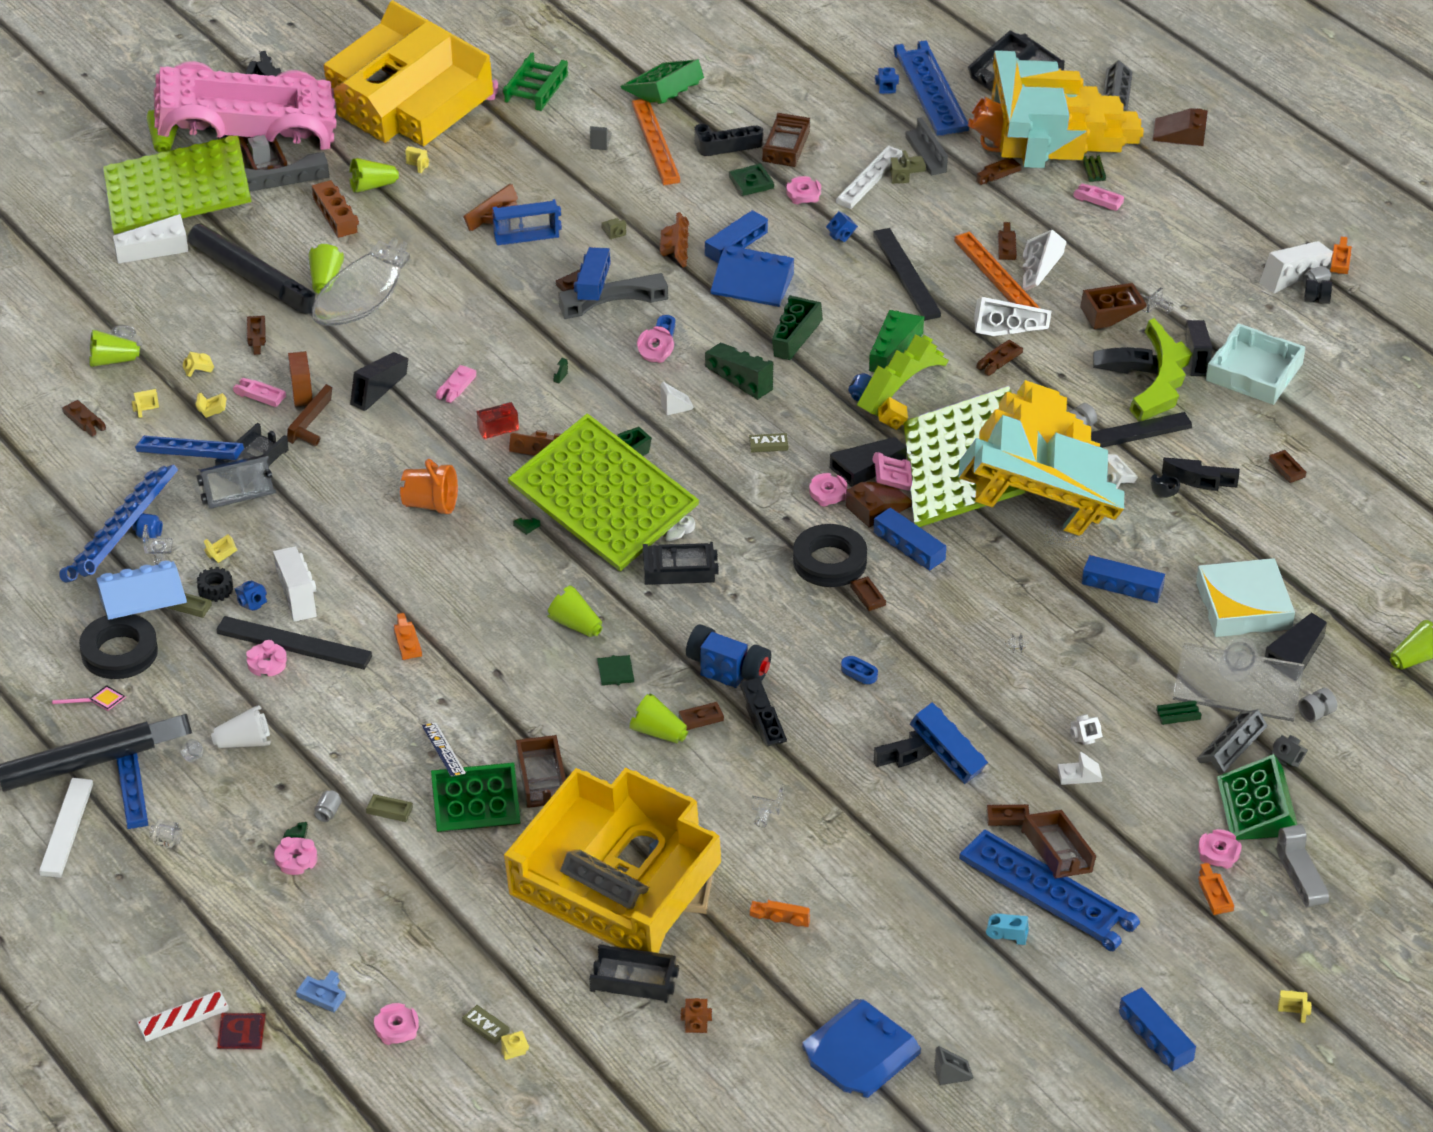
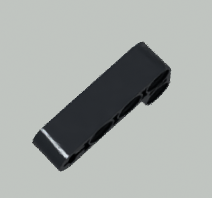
M697 124L694 127V143L699 154L702 156L756 149L763 146V128L754 125L711 132L708 125Z

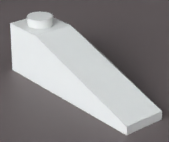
M1053 230L1027 240L1023 253V258L1025 259L1023 269H1025V274L1023 275L1024 291L1038 286L1064 253L1066 241Z
M981 297L977 299L974 314L975 333L998 336L1049 329L1052 311Z

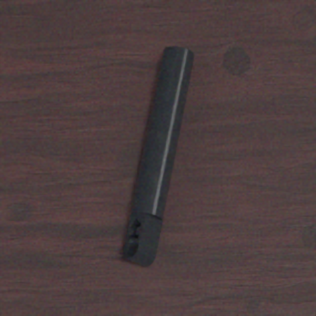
M198 223L191 228L188 234L189 244L299 312L309 314L314 311L316 294L204 224Z
M186 713L148 724L147 721L0 763V786L2 792L155 748L154 744L192 734L188 715Z

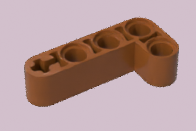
M307 352L288 353L294 406H307L313 400Z

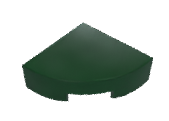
M563 357L557 364L559 365L557 374L554 373L553 382L558 384L568 374V359Z
M518 518L513 521V526L527 535L540 527V520L535 518Z
M300 822L290 830L287 829L283 838L306 839L308 822Z

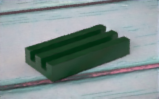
M1096 155V158L1090 156L1089 159L1084 156L1083 164L1088 181H1106V173L1100 155ZM1089 163L1092 165L1095 177L1092 176Z
M1196 700L1158 705L1156 707V712L1162 725L1201 720L1202 716Z

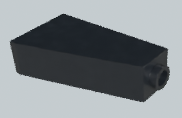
M1187 320L1185 328L1186 347L1192 353L1189 362L1190 376L1206 377L1208 363L1211 361L1212 344L1205 320Z
M392 352L354 371L350 405L363 411L369 409L407 375L409 358Z
M896 437L836 451L830 454L829 468L837 475L843 477L853 487L876 477L875 463L872 460L875 452L902 461L903 459L906 460L907 447Z
M1311 612L1266 647L1264 662L1296 682L1325 637L1327 622Z

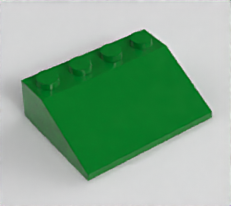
M699 59L663 62L620 87L622 90L649 103L657 102V104H663L667 102L668 98L678 96L677 93L687 91L689 86L699 84V81L704 78Z
M1275 754L1217 776L1229 831L1236 836V840L1276 838L1281 828L1297 825L1284 769Z
M514 762L463 767L466 774L450 776L447 769L431 770L437 832L521 824Z

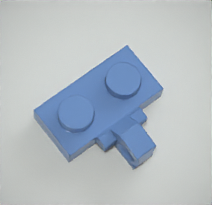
M332 970L324 980H317L307 976L296 991L298 998L333 1013L343 1002L346 994L345 991L338 989L337 985L340 982L339 973Z

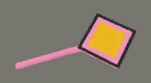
M106 685L90 698L53 700L52 704L93 702L109 711L125 699L126 696Z

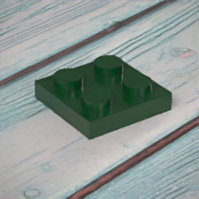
M761 163L729 171V178L742 196L774 188L773 180Z

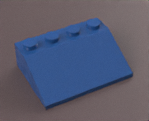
M726 245L720 256L710 294L780 307L794 275V258Z

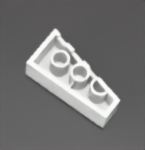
M181 214L113 236L118 263L188 252L187 237Z
M1317 241L1270 252L1259 283L1274 294L1303 280V274L1308 270L1320 266L1327 268L1331 262L1333 251Z
M296 546L273 551L275 568L283 587L284 595L287 597L289 610L292 611L293 622L317 617L313 592H316L315 581L312 580L311 572L308 571L307 563L304 562L303 554L298 552Z

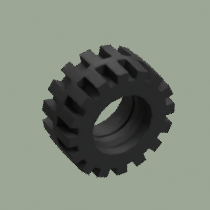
M210 567L209 570L205 569L203 573L200 572L199 577H197L199 596L211 601L214 600V602H218V600L224 601V598H229V594L232 595L233 580L228 570L225 571V568L219 569V567L215 569Z

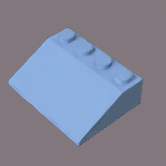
M162 561L154 566L143 565L140 569L135 570L124 569L116 574L105 573L96 578L100 600L108 620L187 603L174 561Z

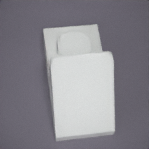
M1082 752L1079 754V763L1058 764L1061 785L1102 782L1099 764Z

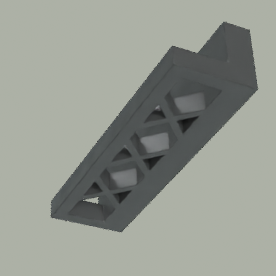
M1118 60L1107 69L1103 96H1119L1121 103L1124 104L1123 111H1127L1133 72Z
M917 118V128L905 131L906 139L916 154L922 156L926 169L931 176L946 173L948 155L923 118Z
M1256 709L1240 712L1197 757L1199 763L1212 762L1218 773H1224L1268 726L1260 711Z
M582 850L567 852L560 872L628 909H633L638 896L647 893L649 889L643 883Z

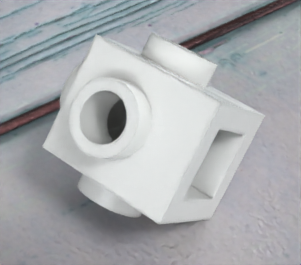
M1088 714L1076 717L1077 721L1070 722V734L1075 742H1083V745L1094 743L1095 739L1103 737L1098 717H1089Z

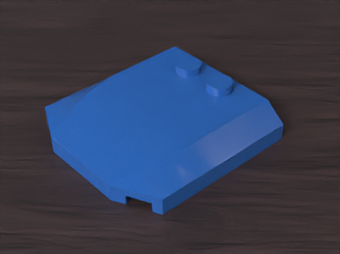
M855 999L803 1041L802 1048L806 1051L812 1068L843 1092L852 1093V1091L863 1093V1097L866 1098L871 1096L921 1054V1047L914 1036L864 999Z

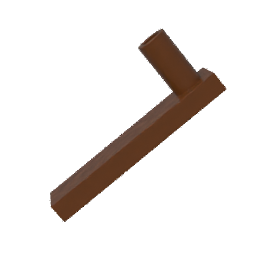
M326 384L287 429L288 442L293 444L299 438L315 447L319 444L321 437L306 430V428L331 401L333 387Z

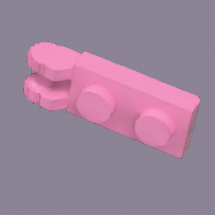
M1083 183L1073 193L1077 200H1086L1115 211L1124 202V196Z
M460 365L448 380L439 387L436 392V398L440 400L447 394L446 402L451 403L476 377V370Z
M242 378L239 381L240 384L233 387L234 393L241 397L246 396L277 407L286 397L284 390L246 378Z

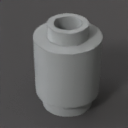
M1325 266L1308 270L1303 274L1304 284L1306 285L1307 278L1317 279L1318 282L1330 280V270Z
M323 792L314 808V815L318 820L328 822L333 819L342 802L337 792Z

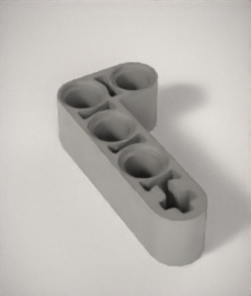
M1299 824L1279 830L1277 841L1278 856L1305 907L1327 904L1329 902L1328 890L1305 849L1306 831L1304 826Z

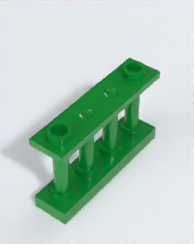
M531 52L524 59L523 64L508 84L504 86V102L508 103L512 96L533 100L535 110L542 111L568 76V61L561 60L556 66L535 62L534 53ZM533 68H534V69H539V70L551 72V74H549V75H544V74L535 73V72H531V71H532ZM528 77L544 81L545 83L541 85L524 80ZM524 87L537 90L538 92L533 94L518 90V88Z

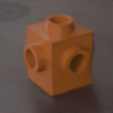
M685 998V1008L681 1007V1021H685V1033H707V1021H712V1008H708V999Z

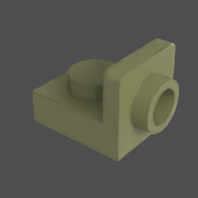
M906 150L902 151V157L899 159L902 167H909L910 173L926 171V164L922 156L909 157Z
M891 157L890 174L892 184L909 183L910 168L902 167V164L898 163V157Z
M618 218L602 222V229L610 240L625 236L626 221L619 220Z

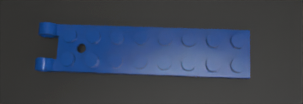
M927 40L918 41V49L906 51L904 44L894 45V55L899 59L936 135L969 131L968 121Z
M174 464L167 467L162 466L156 471L150 470L144 475L145 479L134 487L135 491L124 499V504L115 509L113 517L107 519L104 523L105 526L94 534L95 538L84 546L85 550L74 558L75 562L60 570V579L68 583L76 580L78 574L83 577L94 574L99 564L178 471Z
M985 829L960 853L959 859L1101 941L1102 945L1109 951H1115L1122 943L1120 936L1116 932L1110 931L1117 922H1120L1121 927L1127 932H1133L1140 925V920L1136 914L1126 911L1069 877L1055 879L1048 865Z

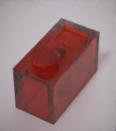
M512 402L476 411L477 428L483 439L519 430L518 412Z

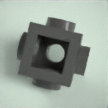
M1281 735L1280 738L1275 740L1271 753L1275 754L1278 761L1283 765L1289 763L1292 766L1299 767L1308 749L1299 744L1301 740L1292 735H1289V737Z

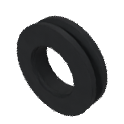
M838 524L816 525L803 531L794 542L793 566L798 575L811 584L822 587L848 585L860 578L866 569L867 544L858 532L849 527ZM834 547L843 550L849 557L842 562L831 564L820 562L812 557L811 554L821 548Z
M135 614L109 620L107 615L100 617L84 629L79 641L84 666L94 675L106 679H125L136 676L148 669L158 654L154 627L148 620ZM116 637H127L138 642V645L133 650L122 655H110L99 650L102 644Z

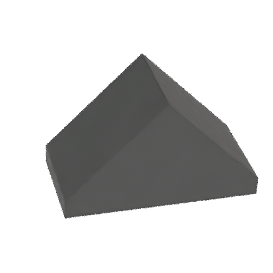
M590 126V149L607 151L611 139L609 129Z
M941 1046L936 1047L934 1069L939 1085L973 1079L968 1060Z

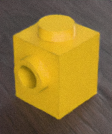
M888 397L878 408L879 421L897 430L908 420L907 406Z

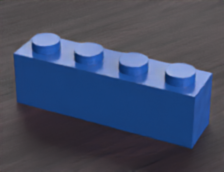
M751 210L707 239L704 245L705 256L719 263L720 256L726 245L746 248L768 233V218Z
M589 247L587 254H584L580 272L577 274V282L574 283V292L577 293L578 300L599 301L611 265L610 248Z
M892 508L887 509L874 518V533L878 537H881L890 543L891 546L897 548L929 571L946 560L947 546Z
M1092 555L1088 557L1082 576L1083 585L1155 603L1159 601L1165 581L1164 573Z
M933 702L918 712L910 722L914 730L964 784L982 772L988 762L983 754L974 748L970 740L962 735L956 725Z
M1142 987L1121 997L1120 1016L1127 1020L1133 1027L1134 1032L1140 1035L1146 1041L1147 1046L1157 1053L1163 1064L1174 1071L1194 1060L1196 1045Z

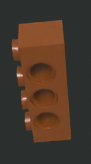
M332 180L312 185L313 200L336 236L341 238L358 233V217L353 214L351 206L347 205L345 197L341 196L338 186H335Z

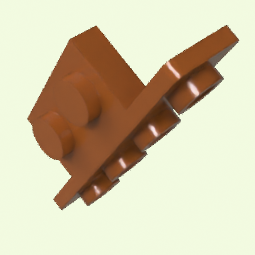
M508 184L463 216L469 231L475 230L483 223H491L493 225V207L501 208L517 205L516 200L518 196L513 184Z
M678 212L676 213V223L666 226L661 230L660 253L664 257L675 252V258L684 268L687 266L689 221L686 216Z
M536 430L531 435L511 433L509 451L535 456L559 437L561 433L549 435L546 431Z

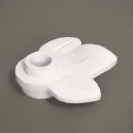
M684 516L668 530L666 541L676 540L684 534L691 533L695 529L694 518Z

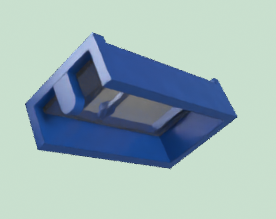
M555 199L553 201L501 208L493 207L494 237L497 246L559 238V230H562L561 220H559L561 207L557 206Z

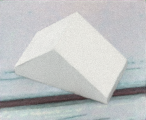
M665 382L661 383V406L666 415L694 408L686 394Z

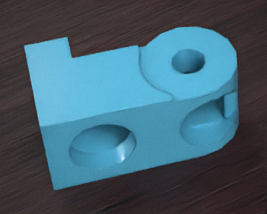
M993 914L989 917L986 934L992 939L1017 940V944L1026 945L1029 933L1028 916Z

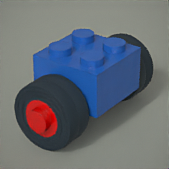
M702 624L694 627L686 645V656L689 659L701 662V676L734 688L738 687L743 678L750 680L760 677L762 681L771 663L772 653L768 648L754 644L748 650V644L717 634L714 629Z

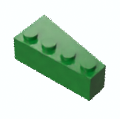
M889 310L870 352L869 371L875 372L878 366L885 369L897 350L902 353L905 350L907 351L915 334L920 337L922 336L924 317Z

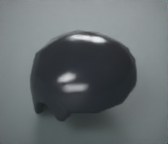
M1165 473L1159 478L1156 474L1151 476V488L1158 497L1168 498L1179 492L1180 482L1177 478L1167 476Z

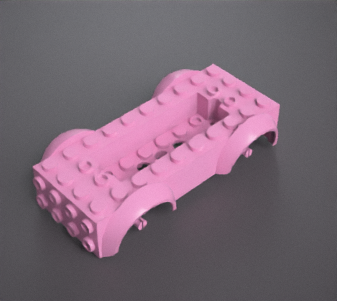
M196 61L183 62L173 68L160 67L159 73H156L154 128H158V135L169 137L170 130L175 124L181 129H190L191 135L193 133L196 135L197 130H205L211 125L212 128L216 129L217 137L224 135L243 137L265 135L268 141L273 142L276 135L280 133L284 137H292L295 144L297 140L298 144L300 143V138L307 139L314 134V136H318L320 139V149H330V143L334 142L333 129H336V109L334 108V88H331V81L316 80L310 74L299 70H288L276 77L272 75L241 74L238 72H216L204 63Z

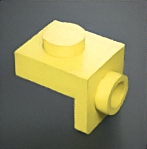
M410 146L406 148V164L417 166L418 173H422L429 165L427 150Z
M190 352L183 361L184 371L189 377L192 376L195 369L212 372L214 369L210 356L204 353Z
M156 389L134 393L135 401H131L133 412H137L139 418H142V411L159 408Z
M202 393L197 394L196 408L206 418L225 410L226 397L223 393L206 399Z
M229 534L214 544H211L208 539L204 540L206 546L204 549L205 553L210 559L213 557L218 563L238 551Z
M1281 990L1278 1011L1300 1013V1023H1305L1306 1015L1311 1014V1002H1307L1306 992Z
M523 1031L501 1037L504 1060L524 1055L529 1050V1045Z

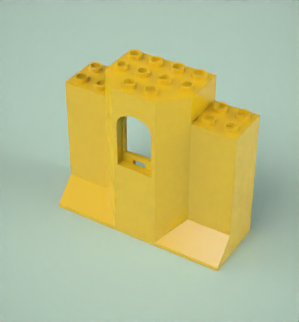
M393 0L390 1L381 22L323 64L326 81H331V88H334L337 115L384 143L400 132L403 136L424 147L494 94L489 54ZM385 65L398 71L385 82L379 84L366 81Z
M626 767L612 784L591 775L587 771L575 768L504 854L510 895L615 947L659 953L668 930L720 865L721 848L720 836L712 830L699 826L697 801L691 796L683 795L671 787L668 788L656 780L649 779L639 772L632 771ZM648 836L655 840L657 839L658 845L640 868L618 858L635 837ZM582 850L643 883L649 889L647 893L638 896L633 909H628L560 872L567 852ZM620 865L628 870L624 872L617 867Z

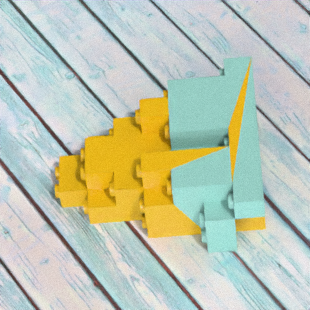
M995 51L993 60L995 75L991 100L1001 104L1004 117L1000 142L1001 157L1022 158L1024 167L1044 168L1045 161H1048V159L1083 160L1084 154L1087 151L1122 152V146H1125V144L1140 143V137H1143L1144 128L1141 127V118L1138 117L1137 111H1123L1124 104L1121 103L1119 96H1101V93H1098L1097 87L1083 86V78H1081L1079 71H1062L1061 68H1058L1057 62L1019 60V58H1016L1015 51Z
M1026 380L1018 389L1017 395L1008 391L999 402V410H994L981 428L979 439L975 438L960 459L959 478L976 484L975 502L994 507L1010 485L1077 508L1063 524V531L1078 536L1084 533L1091 522L1099 524L1104 517L1116 520L1124 510L1125 491L1116 489V484L1107 482L1108 450L1101 448L1100 443L1091 441V426L1083 424L1084 421L1077 419L1076 414L1066 411L1067 397L1059 395V391Z

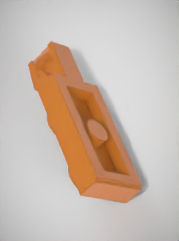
M1341 236L1340 244H1334L1330 272L1348 274L1352 246H1347L1348 237Z
M405 613L397 614L394 634L402 660L422 657V650L414 625H412V622H407Z
M1209 863L1200 864L1199 884L1213 915L1234 911V903L1221 875L1213 873Z
M768 900L767 903L752 901L750 907L751 917L809 927V907Z

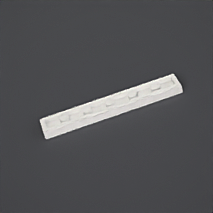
M887 146L836 198V204L852 209L889 171L891 157H898V160L902 157V150Z
M71 779L39 870L40 876L61 878L93 787V780Z

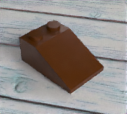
M1190 108L1155 118L1153 141L1204 146L1208 110Z
M1133 283L1083 290L1080 308L1093 329L1111 327L1147 306Z
M861 482L846 490L845 507L868 528L874 526L875 517L889 508L900 513L913 506L912 500L899 488L877 482Z

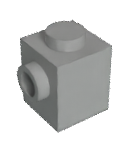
M265 135L248 138L249 152L254 163L260 164L271 161L269 143Z

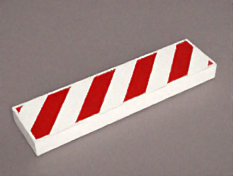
M219 990L137 1021V1026L145 1042L226 1012L229 1008Z

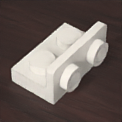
M1108 454L1107 482L1116 484V489H1118L1121 483H1135L1138 476L1117 455Z

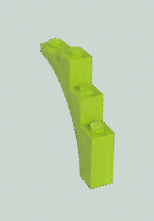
M1155 318L1148 321L1145 333L1152 342L1157 354L1158 376L1146 391L1132 400L1129 410L1138 421L1147 420L1176 406L1179 398L1176 388L1182 386L1186 376L1182 368L1188 366L1192 357L1190 349L1182 341L1175 343L1173 338L1168 335Z
M915 334L907 351L905 350L902 353L897 350L885 369L880 366L877 367L857 406L878 416V408L888 397L892 398L895 392L914 374L933 365L946 367L949 360L943 357L945 353L936 349L937 346L932 343L933 339L924 334L922 337Z

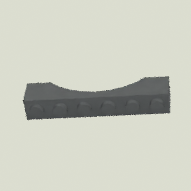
M324 152L307 154L299 161L277 169L253 170L245 168L249 191L330 177L329 166Z
M662 273L604 283L599 301L578 300L574 289L558 292L559 308L564 319L583 316L593 307L614 300L633 299L650 303L668 300V284Z

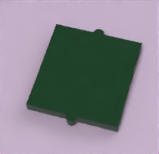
M612 655L611 657L597 658L601 686L634 682L630 655Z

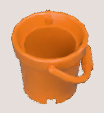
M984 97V99L981 98L973 109L974 120L969 118L968 126L981 134L980 141L985 150L1000 152L1004 121L1001 104ZM985 137L992 141L996 148L987 146L984 140Z
M427 459L425 461L426 469L404 470L401 481H405L404 487H400V497L402 504L406 505L405 507L431 509L441 514H451L453 512L458 495V480L453 465H440L438 467L434 461Z

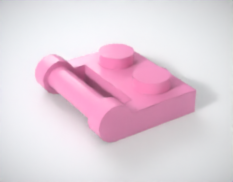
M875 452L872 460L875 463L877 483L910 491L912 486L910 461L905 459L901 461Z

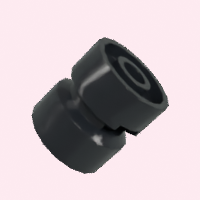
M1307 278L1304 302H1315L1318 300L1319 303L1330 304L1332 281L1322 280L1318 282L1317 279Z

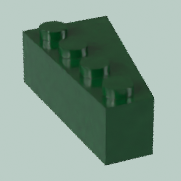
M789 295L788 303L784 307V313L780 317V323L777 325L772 337L774 357L784 360L792 359L823 321L821 302Z

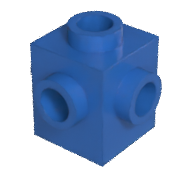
M878 68V75H875V85H878L879 94L896 93V84H899V74L895 73V68Z
M838 211L826 226L830 231L829 235L836 241L840 239L843 242H846L858 227L849 216L841 211Z
M252 580L246 581L234 588L238 603L246 609L254 611L267 603L266 589Z

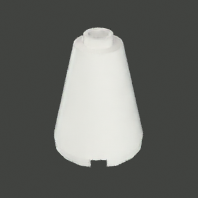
M255 706L214 728V733H211L213 744L218 745L219 748L270 745L271 740L267 741L266 739L267 736H270L264 713L260 714L258 711L262 709L261 706Z

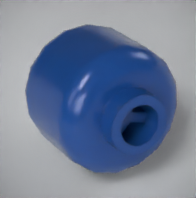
M862 373L854 376L848 389L854 400H860L872 378L870 375Z
M142 513L133 524V530H135L137 537L154 540L157 536L161 535L163 529V522L160 521L157 515Z

